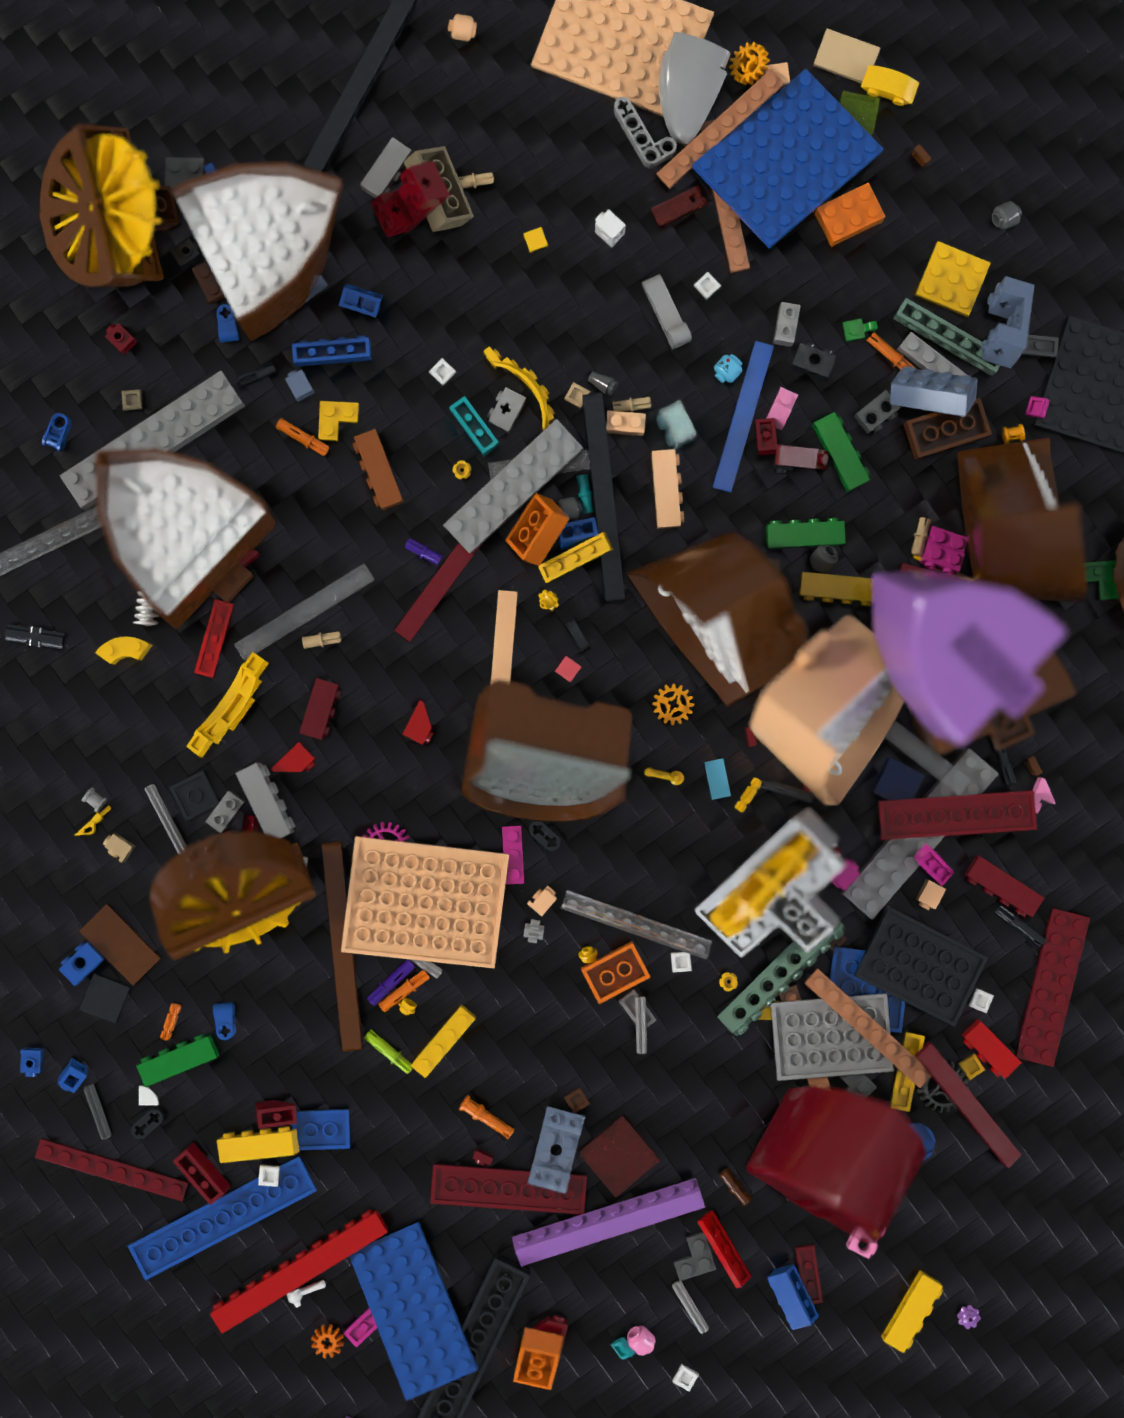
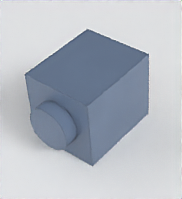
M294 370L285 378L298 402L315 393L302 370Z

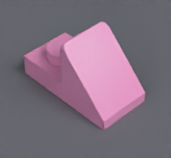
M782 387L780 388L766 418H775V428L782 431L798 395Z
M1038 777L1032 790L1035 795L1036 814L1041 809V800L1055 804L1046 779Z

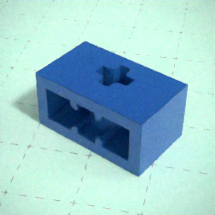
M595 517L567 523L558 536L561 550L571 549L599 535Z

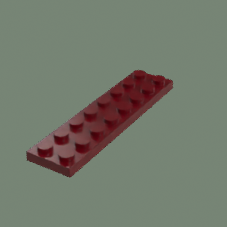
M1034 791L878 801L881 840L1037 830Z
M1051 908L1045 932L1046 941L1041 948L1015 1053L1017 1058L1054 1067L1087 934L1089 917Z
M434 1163L430 1203L582 1215L585 1210L587 1175L570 1174L566 1193L528 1184L530 1170Z

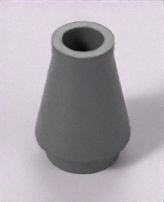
M594 371L588 379V382L592 383L605 395L611 396L618 385L615 378Z

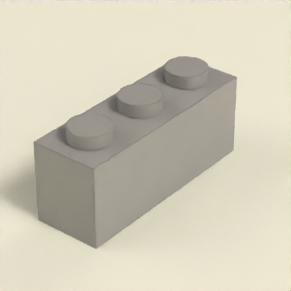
M392 137L361 182L362 190L374 198H377L380 194L390 192L393 183H397L400 180L401 171L405 167L404 160L412 155V150Z

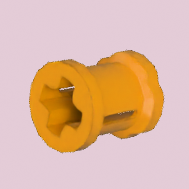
M1023 424L1011 428L1002 427V438L1005 444H1008L1009 441L1025 440Z

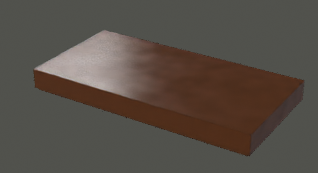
M106 904L79 931L132 985H135L161 959L109 904Z

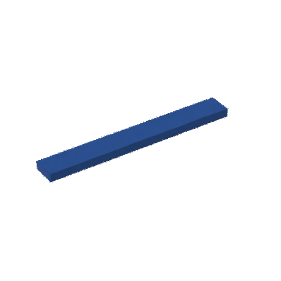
M758 341L754 343L712 487L714 489L728 493L732 491L774 346Z

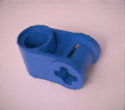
M227 304L220 305L217 309L220 343L240 341L237 317L232 307ZM226 309H227L229 312H231V314H229V315L227 316L228 318H225V317L222 315V314L225 313V310H226Z
M61 413L53 415L42 438V445H49L61 452L72 427L70 417ZM64 418L65 425L59 428L58 420Z
M234 1002L214 1004L213 1015L216 1034L220 1039L228 1040L236 1034ZM225 1026L227 1029H230V1033L227 1036L226 1033L222 1032Z

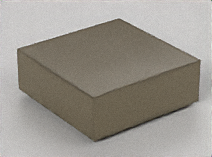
M141 389L121 391L124 411L143 409Z

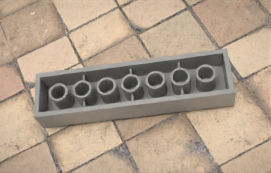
M556 419L444 524V527L468 553H473L532 498L535 493L583 450V447Z

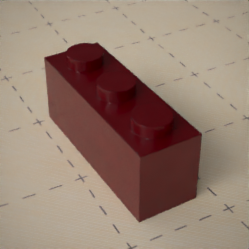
M316 678L300 734L320 740L328 737L331 726H328L329 720L334 718L336 712L334 704L336 700L339 701L342 692L339 689L340 685Z
M194 1142L173 1160L175 1165L210 1205L224 1195L231 1187Z

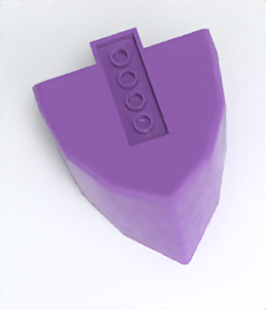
M936 571L878 572L872 576L874 636L890 681L919 721L935 737L961 745L999 705L1011 716L1017 717L1044 688L1030 672L1065 636L1067 630L1052 615L1014 590Z

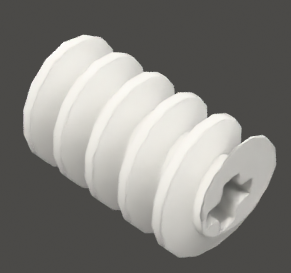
M144 597L137 599V602L142 605L135 607L140 613L134 615L139 621L133 623L147 626L158 624L157 621L153 620V618L159 617V614L154 612L155 609Z

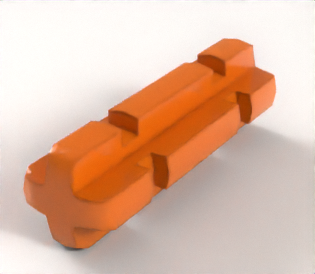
M177 1003L171 1004L170 1013H168L163 1027L164 1030L160 1035L161 1039L166 1041L171 1039L181 1005Z

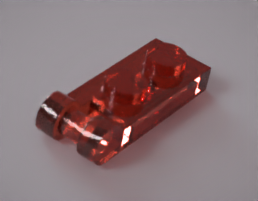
M695 186L651 208L659 227L707 204L705 198H702L699 186ZM693 196L695 202L691 203L689 197Z

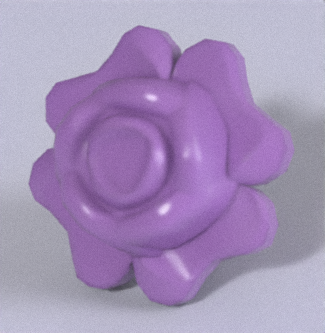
M968 1305L967 1308L961 1307V1311L957 1314L959 1318L958 1323L964 1325L966 1329H970L971 1326L975 1328L977 1322L981 1319L978 1315L979 1310L974 1309L971 1305Z

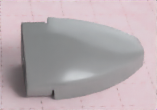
M674 32L669 48L663 54L659 75V94L662 114L671 138L677 143L687 146L698 134L718 96L727 75L725 68L731 53L712 42L681 32Z

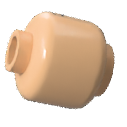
M456 14L453 20H449L448 31H451L453 39L468 42L471 38L475 37L477 23L474 22L471 16Z

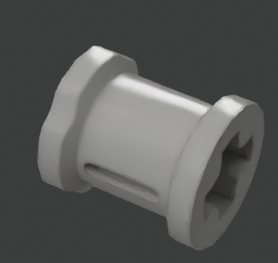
M92 787L81 801L90 804L97 813L108 799L106 797L102 798Z

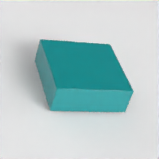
M625 1337L616 1339L610 1344L622 1360L632 1357L636 1353L629 1347Z

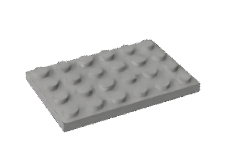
M886 993L848 996L890 1034ZM822 998L771 1002L778 1081L893 1071V1063Z

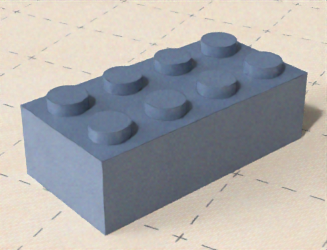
M911 366L902 367L891 383L890 404L966 416L976 400L978 378H972L969 375H953L950 372L939 373L931 369L920 370Z

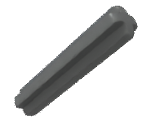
M94 1084L86 1085L83 1087L99 1135L102 1140H105L112 1136Z

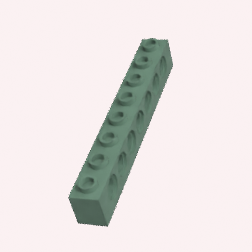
M838 921L834 930L816 944L813 950L808 952L794 940L718 1018L734 1035L744 1034L749 1028L748 1025L752 1021L758 1020L762 1015V1011L766 1007H771V1002H775V998L780 993H785L790 987L789 984L793 980H798L803 975V970L807 966L811 967L817 961L816 957L821 953H825L835 939L838 940L842 937L846 927ZM796 956H800L801 961L798 964H793V959ZM787 970V975L784 978H779L780 971ZM773 983V989L769 992L765 991L766 985ZM754 997H760L757 1005H752ZM746 1010V1016L739 1019V1012Z

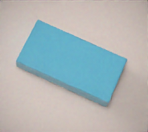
M723 758L704 762L711 799L731 796Z

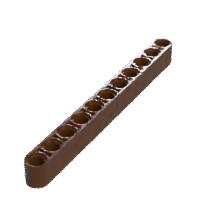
M342 841L322 843L343 1052L363 1050L354 953L341 952L348 898Z

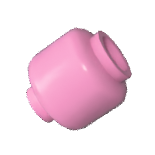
M635 1326L627 1334L629 1347L638 1355L643 1356L654 1350L655 1336L646 1327Z

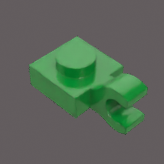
M862 319L842 323L846 342L865 339L866 332H873L878 329L877 321L863 324Z

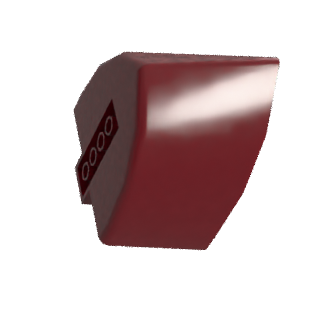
M817 1086L788 1089L747 1163V1171L786 1195V1199L814 1216L824 1218L863 1243L874 1244L883 1236L926 1156L922 1137L898 1109L847 1091Z

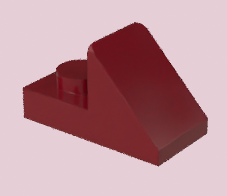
M775 418L756 419L758 455L776 454Z

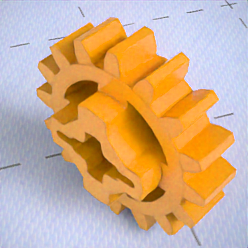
M747 42L745 48L739 46L740 51H734L736 56L730 59L733 64L729 68L733 70L730 74L735 77L734 79L737 82H741L743 85H746L748 82L750 85H753L754 80L758 81L760 75H765L763 71L769 69L766 63L770 62V59L767 58L769 53L760 44L758 45L753 42L751 45Z
M672 684L671 688L665 685V691L659 689L660 695H654L657 702L652 703V705L657 706V709L653 712H659L658 719L663 717L664 724L668 720L671 721V725H674L676 720L679 724H682L681 719L688 720L686 714H692L689 707L694 706V704L690 703L689 700L693 696L688 697L687 693L689 690L687 689L683 692L682 685L678 689L675 684ZM668 692H675L670 698L664 697ZM681 695L686 701V706L682 705L680 701ZM676 698V704L678 705V707L673 708V710H671V712L669 713L670 705L668 704V702L673 701ZM660 703L666 707L665 714L661 710ZM674 712H682L680 716L672 717Z

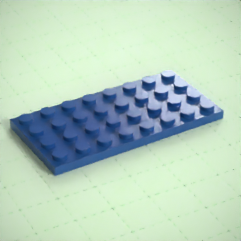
M419 1222L374 1241L349 1256L406 1401L478 1370Z

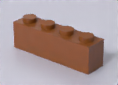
M376 429L355 436V442L352 444L356 454L360 453L362 460L359 462L363 472L367 471L369 478L366 479L370 490L374 489L376 496H373L376 507L386 510L404 503Z

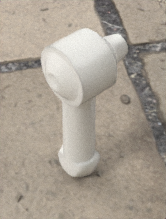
M320 1280L303 1288L298 1287L286 1294L289 1303H293L295 1307L301 1306L300 1301L303 1295L325 1288L326 1282Z

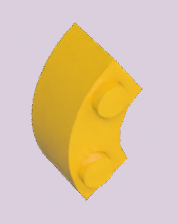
M868 65L861 87L867 91L869 96L884 97L892 100L898 106H903L904 104L913 103L919 82L901 72L885 67Z
M119 637L104 643L95 653L108 663L115 665L121 659L133 657L142 661L153 645L134 637Z

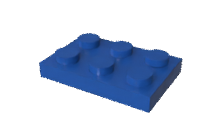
M349 1109L296 1111L297 1124H291V1129H297L299 1150L350 1149Z

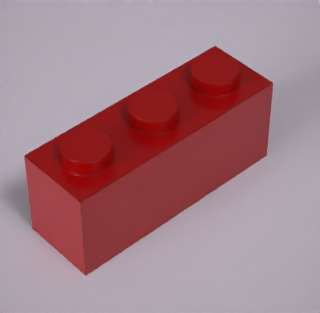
M978 1019L961 1035L965 1039L963 1043L970 1050L974 1048L978 1052L976 1056L984 1064L988 1062L992 1066L990 1070L997 1077L1001 1075L1006 1079L1022 1063Z

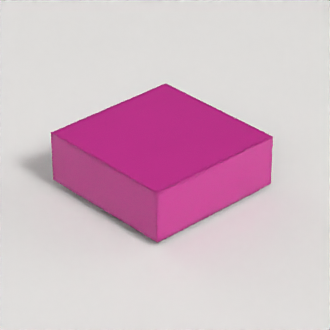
M1031 396L1025 415L1045 419L1050 400Z

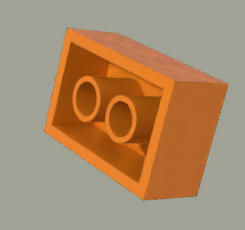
M869 182L819 206L815 210V215L831 247L883 222L885 214Z
M535 493L505 541L522 560L540 566L570 518L552 499Z
M632 941L581 967V971L599 1004L650 978Z
M525 1328L513 1382L551 1390L560 1357L563 1336Z

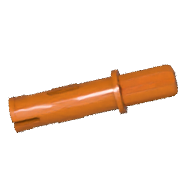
M876 332L871 335L875 340L871 337L868 338L867 342L894 364V367L897 366L901 370L902 367L911 366L916 369L914 365L904 358V354L898 353Z
M282 418L278 421L276 429L304 444L307 449L310 448L322 456L328 453L329 446L317 440L314 435L307 434Z
M422 970L410 980L406 979L402 986L379 1001L378 1004L383 1012H387L411 992H416V988L430 978L428 973Z

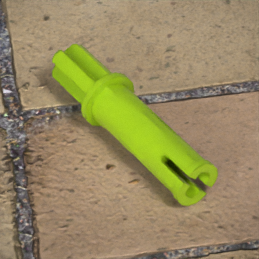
M372 1029L363 1038L387 1057L391 1064L394 1063L406 1074L410 1073L413 1069L411 1067L412 1063L401 1055V1051H396Z

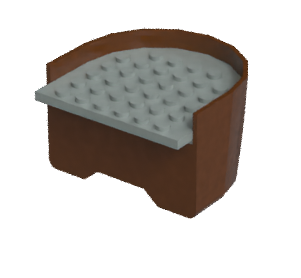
M496 679L478 696L471 728L462 792L469 801L486 810L516 818L567 822L590 819L603 814L624 800L625 782L630 774V770H627L631 713L625 708L599 702L588 708L535 696L528 686Z

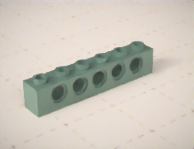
M907 298L902 302L893 318L991 376L1000 367L998 364L982 360L983 352L981 351V346L983 342Z

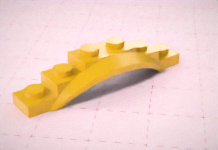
M489 346L483 352L495 369L502 367L516 375L531 389L541 407L542 430L544 431L554 421L553 415L555 414L553 409L547 405V401H549L547 396L549 394L548 390L544 385L539 386L535 381L538 378L532 370L521 369L514 359L510 361L508 357L500 361L502 357L496 349L492 350Z
M251 653L247 661L241 665L236 678L223 699L203 724L196 729L194 736L186 747L203 758L213 742L218 745L228 729L234 731L255 701L252 695L262 682L258 678L269 664L256 653Z

